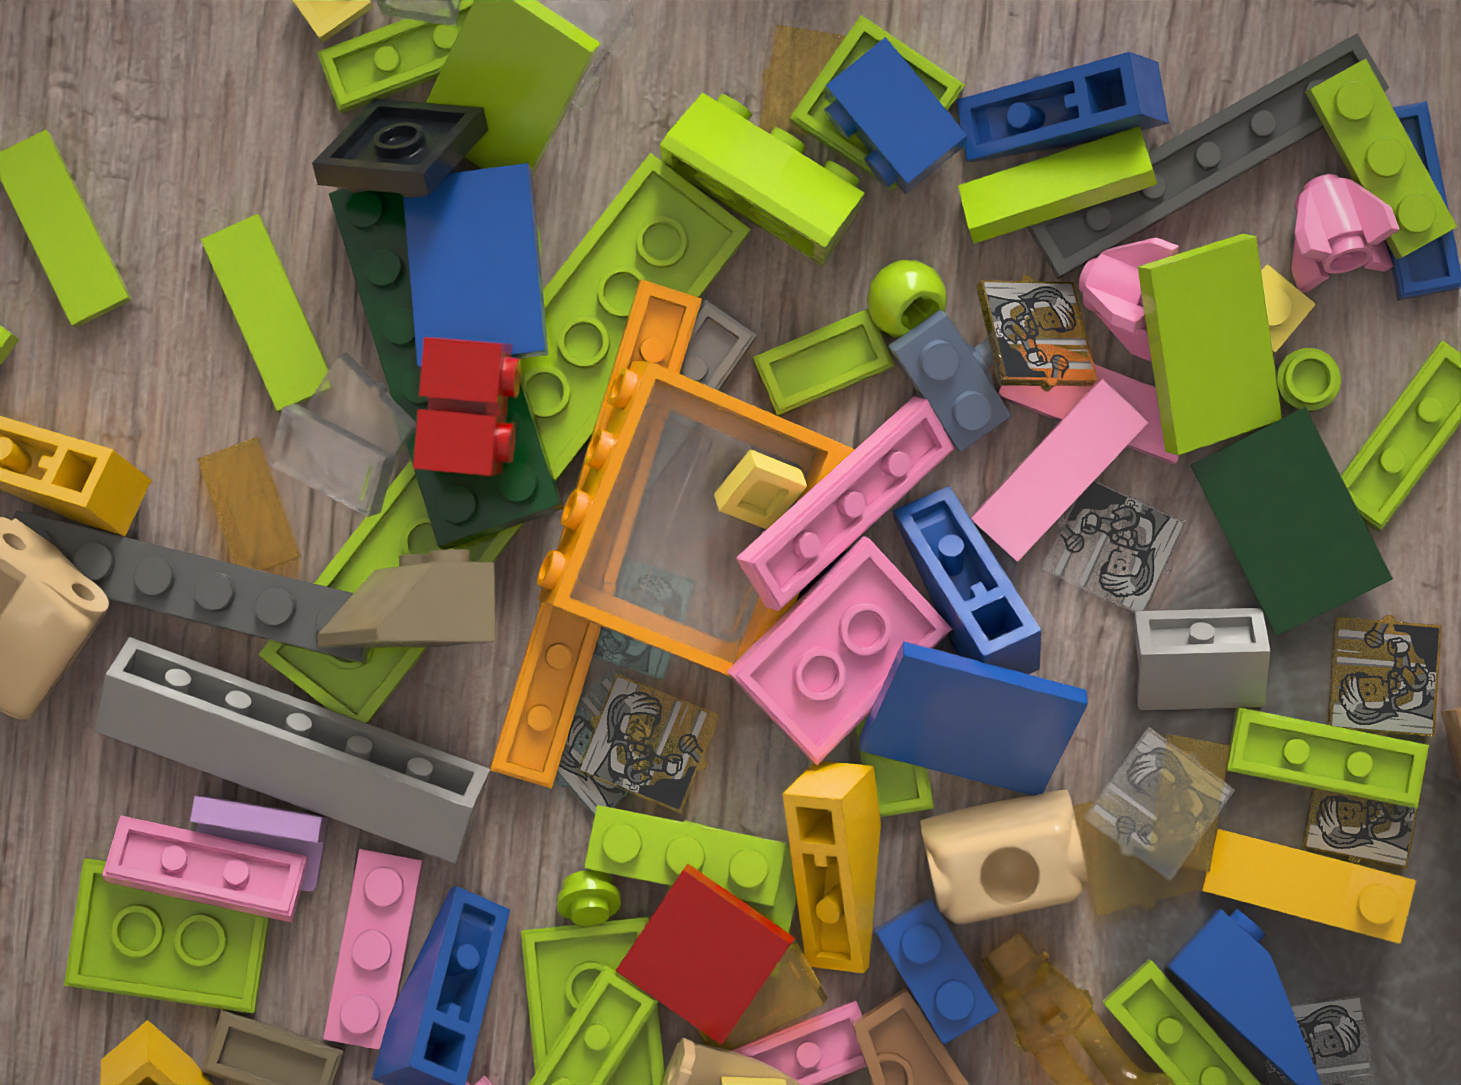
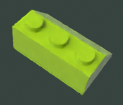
M702 92L660 144L662 162L703 193L823 267L863 204L865 193L856 188L860 182L859 178L833 161L828 160L825 166L822 167L803 155L806 146L788 132L774 127L769 134L751 123L749 119L752 116V112L733 98L720 94L718 99L714 100Z

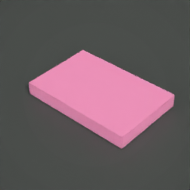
M862 536L726 672L811 762L818 765L871 712L902 642L905 641L934 649L953 629L869 538Z

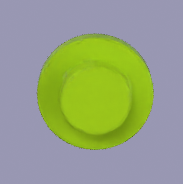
M1302 348L1292 352L1281 362L1276 374L1279 395L1286 404L1296 410L1307 407L1309 412H1313L1326 407L1335 399L1341 385L1340 370L1334 359L1326 352L1316 348Z
M583 870L567 876L562 882V890L558 893L556 899L557 910L561 916L572 920L576 925L585 927L596 926L606 922L621 907L620 891L613 885L611 876L605 872L595 870Z

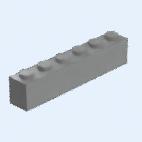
M131 637L128 638L105 675L94 729L95 732L120 740L126 744L150 751L186 766L199 769L456 864L475 823L490 769Z

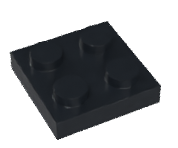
M373 99L312 162L317 185L346 188L350 192L371 190L400 193L408 198L429 196L488 131L484 109L468 106Z

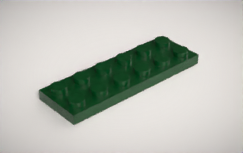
M455 167L450 173H456ZM342 188L328 194L413 465L418 409L428 410L429 397L419 396L421 369L417 366L404 199L400 193L371 190L350 192L346 188ZM522 375L517 397H508L506 423L515 424L516 438L512 462H503L502 474L489 476L414 469L437 545L442 550L465 544L564 509Z

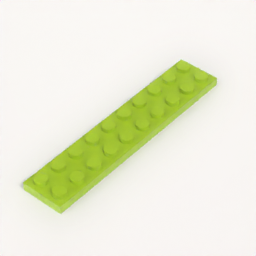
M652 153L647 156L543 289L549 355L520 359L523 382L556 483L590 441L639 280L642 279L701 298L751 234L750 228ZM411 460L314 584L355 593L374 570L399 567V555L429 554V551L442 550L437 545ZM525 523L447 550H469V562L495 563ZM268 641L258 655L328 710L369 724L429 647H370L366 664L273 641Z

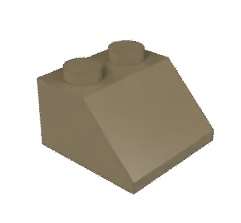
M469 550L429 551V554L399 555V567L374 570L317 634L318 647H443L496 642L494 562H469Z

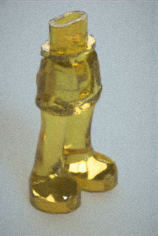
M1022 931L980 960L997 983L991 988L994 994H1003L1000 998L1016 1031L1015 1043L1019 1045L1022 1051L1033 1054L1056 1085H1094L1063 1043V1040L1071 1034L1098 1068L1108 1085H1176L1164 1072H1145L1129 1059L1092 1008L1094 999L1090 992L1078 988L1053 963L1047 962L1050 956L1046 950L1038 954Z

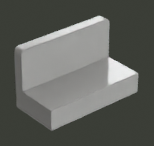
M1262 608L1135 611L1133 631L1138 658L1136 692L1138 709L1262 707L1265 704L1270 646Z

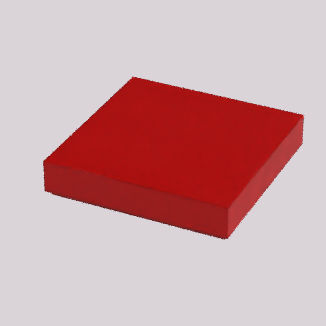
M687 864L615 971L722 1045L795 937L693 866Z

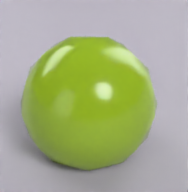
M898 260L877 272L870 284L866 301L872 320L881 331L899 339L937 311L942 310L945 312L948 298L942 278L935 269L918 260Z

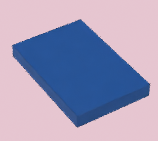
M529 164L449 173L429 196L417 198L403 196L417 366L421 369L424 337L513 344L511 358L523 359L549 355L533 176Z
M903 641L859 736L860 751L1032 796L1043 794L1088 705L1087 690Z

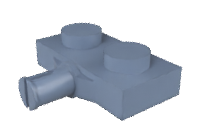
M939 310L888 346L921 398L928 400L953 446L959 452H962L1012 416L993 386L992 374L989 370L991 366L1002 359L996 332L973 347L963 340L949 316L942 310ZM1009 334L1008 337L1015 342L1014 336ZM1009 344L1011 348H1020L1019 344Z

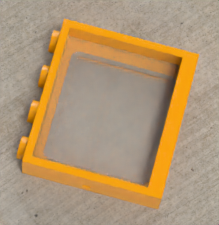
M632 361L629 370L623 368L619 372L611 388L609 404L613 405L614 409L606 429H598L588 446L585 464L590 466L583 487L581 491L575 489L564 506L561 525L565 526L566 530L558 550H550L539 569L537 586L542 587L537 601L731 678L726 671L796 603L799 593L779 611L767 608L736 560V557L767 529L720 512L714 493L747 452L753 450L802 470L807 487L791 505L792 507L855 449L650 361Z

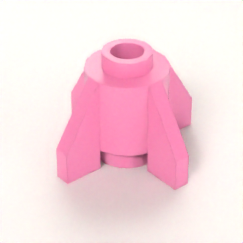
M1335 174L1316 177L1304 186L1303 192L1296 198L1294 204L1297 219L1291 271L1298 290L1305 293L1309 292L1328 279V273H1345L1361 266L1385 272L1394 266L1384 242L1385 239L1400 230L1392 207L1355 181L1340 178Z
M1157 237L1106 249L1098 257L1088 260L1079 279V290L1083 293V304L1086 309L1095 312L1132 355L1150 362L1152 361L1137 267L1176 255L1179 247Z

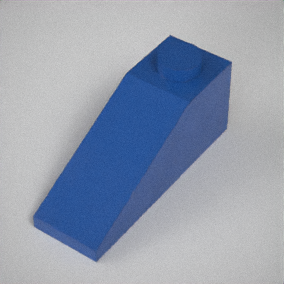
M1132 52L1122 53L956 100L961 128L967 134L964 147L966 159L969 162L1089 143L1138 126L1143 131L1169 124L1159 63Z
M950 485L893 510V518L936 611L953 629L948 634V637L957 654L961 657L1025 674H1031L1039 670L1041 629Z
M458 886L450 888L387 1020L372 1080L385 1085H466L510 909Z
M1222 909L1215 910L1165 967L1294 1085H1322L1272 957L1259 944L1266 934L1238 909L1230 917Z

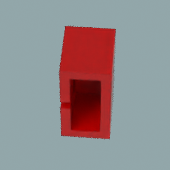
M424 337L419 396L429 398L428 410L418 409L413 469L492 476L502 474L503 462H512L516 430L515 424L506 423L508 397H517L521 379L520 358H511L513 344Z

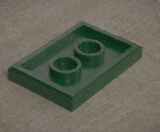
M1307 407L1190 465L1276 636L1393 580Z

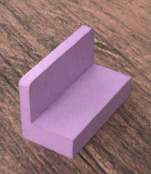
M205 795L194 796L190 821L198 823L196 832L305 855L309 863L301 890L310 892L317 888L329 817Z

